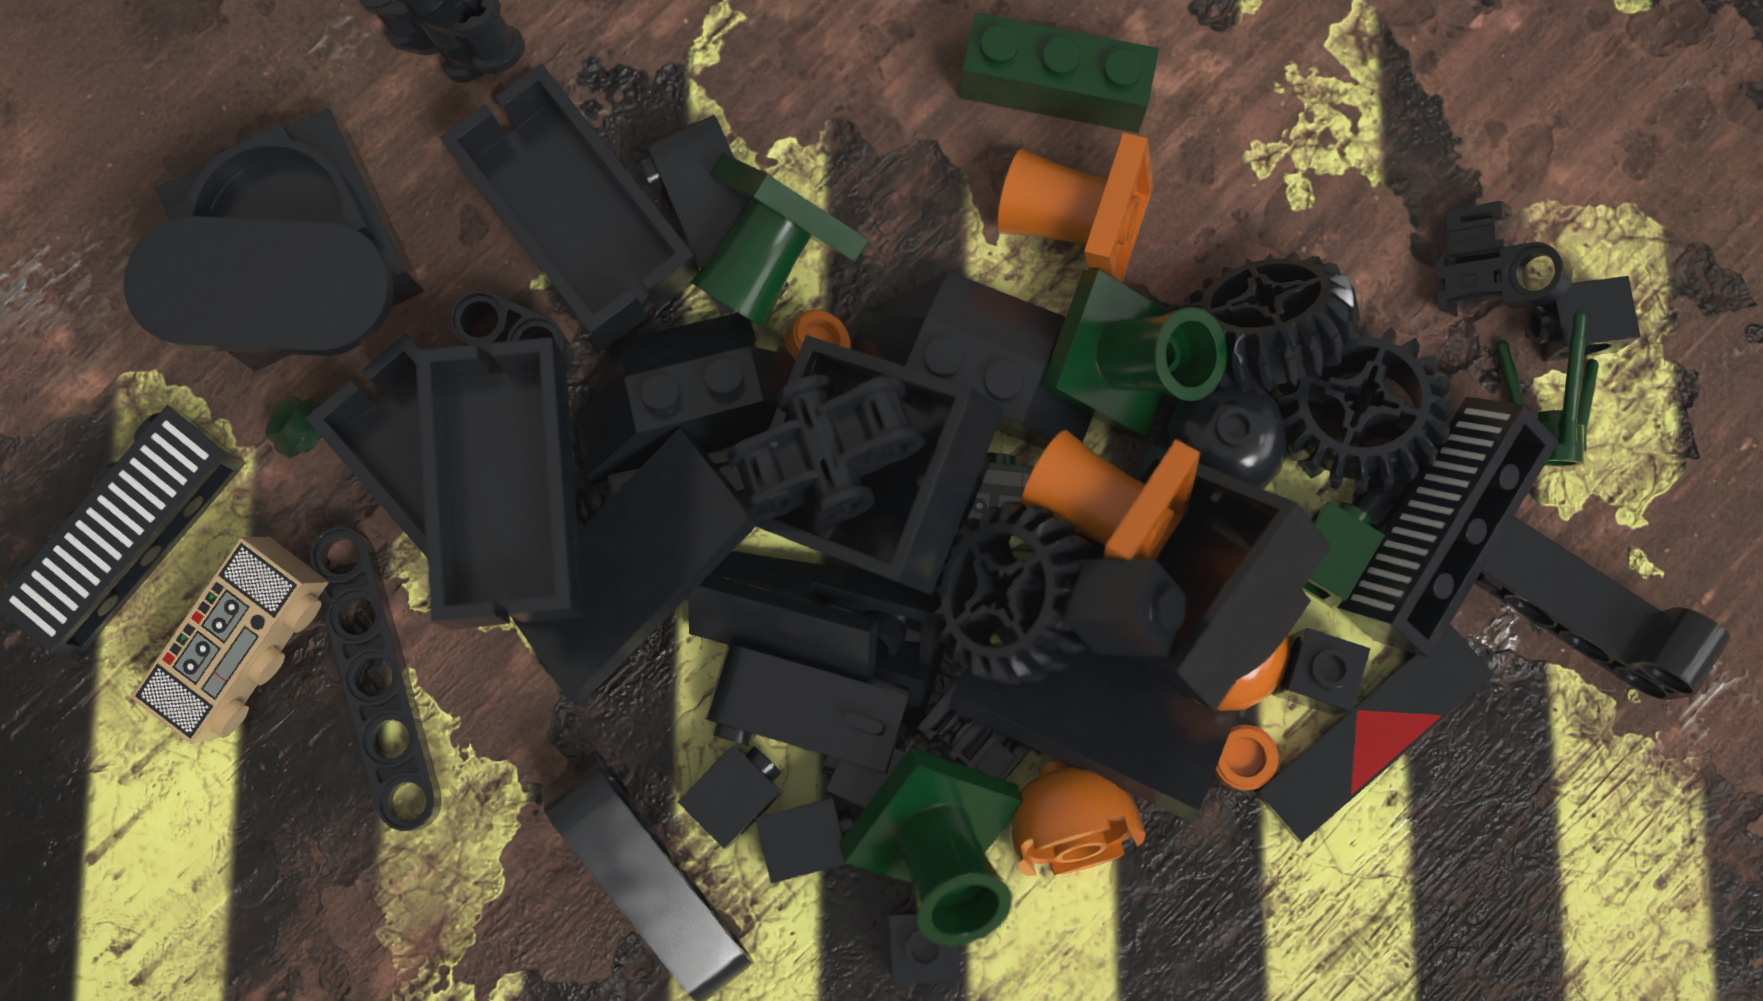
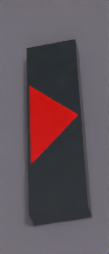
M1449 625L1430 658L1412 654L1354 705L1352 712L1343 714L1274 774L1267 784L1258 788L1254 793L1297 842L1302 843L1482 686L1494 673L1457 631Z

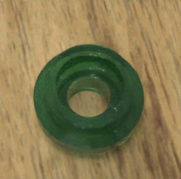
M290 396L277 406L270 416L265 430L266 438L274 442L276 452L286 458H291L301 452L307 453L319 443L322 437L305 418L321 404L310 398L301 400L296 396Z

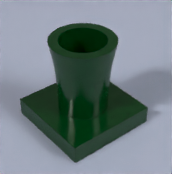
M722 152L710 175L749 199L750 202L721 246L690 282L728 307L767 329L779 295L797 259L810 239L856 262L867 244L868 239L769 174Z
M1100 269L1083 270L1041 388L1131 438H1148L1163 394L1186 401H1196L1208 396L1218 386L1227 362L1225 336L1216 319L1203 309L1188 307L1170 313Z
M910 748L840 841L839 847L844 863L912 883L918 927L921 933L930 941L948 946L975 942L995 931L1005 921L1012 907V893L991 864L986 851L1013 819L1017 809L1024 802L1017 784Z

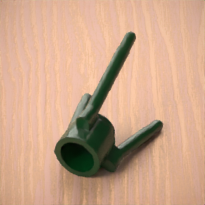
M1577 311L1573 316L1563 410H1548L1537 413V419L1559 441L1544 466H1577L1584 463V452L1587 451V427L1599 363L1596 359L1588 360L1583 380L1581 381L1587 314L1584 311ZM1500 340L1496 344V349L1509 402L1525 405L1509 344L1505 340Z

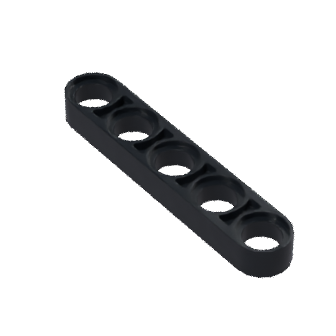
M343 526L331 527L320 533L314 540L310 551L312 569L329 581L320 594V600L376 809L381 820L392 829L399 831L421 830L431 825L439 815L442 806L441 790L377 556L370 540L361 533ZM340 540H352L359 549L357 565L345 574H335L327 564L329 549ZM366 599L372 603L375 609L376 618L374 624L369 631L359 635H352L347 631L343 622L345 609L356 600ZM373 660H384L392 670L391 685L379 696H369L360 685L362 669ZM390 721L401 722L409 733V743L406 750L395 758L385 757L376 746V736L379 729ZM406 783L417 784L426 795L424 811L412 821L401 819L393 808L395 792Z

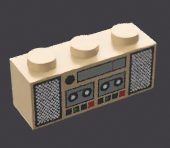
M240 537L130 698L190 744L229 736L245 719L249 710L245 702L257 685L266 683L281 667L285 659V654L281 651L293 633H298L306 628L319 612L321 601L318 600V597L329 581L271 537Z

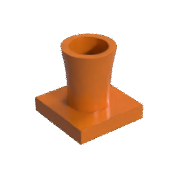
M1122 133L1108 179L1052 162L1024 148L1019 149L1009 167L998 210L999 233L1037 236L1085 245L1084 253L1088 270L1100 269L1123 283L1153 190L1148 138Z
M1063 430L1051 441L1035 465L1023 491L1020 503H1023L1027 508L1034 507L1035 505L1048 508L1053 512L1054 517L1070 520L1077 527V533L1105 546L1104 559L1157 560L1188 512L1200 452L1175 440L1148 483L1144 484L1097 455L1069 431Z

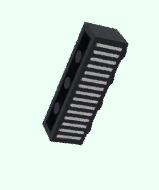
M1465 397L1448 425L1450 430L1447 441L1436 445L1438 450L1436 460L1431 465L1425 464L1384 530L1383 534L1385 537L1349 597L1337 607L1374 641L1430 658L1559 442L1525 405Z
M168 404L160 413H155L143 421L134 435L135 442L118 461L108 464L96 475L91 484L92 491L75 511H70L60 517L51 527L48 533L49 541L32 560L26 561L14 569L6 579L4 584L6 590L0 596V611L52 654L78 659L246 464V462L192 418Z

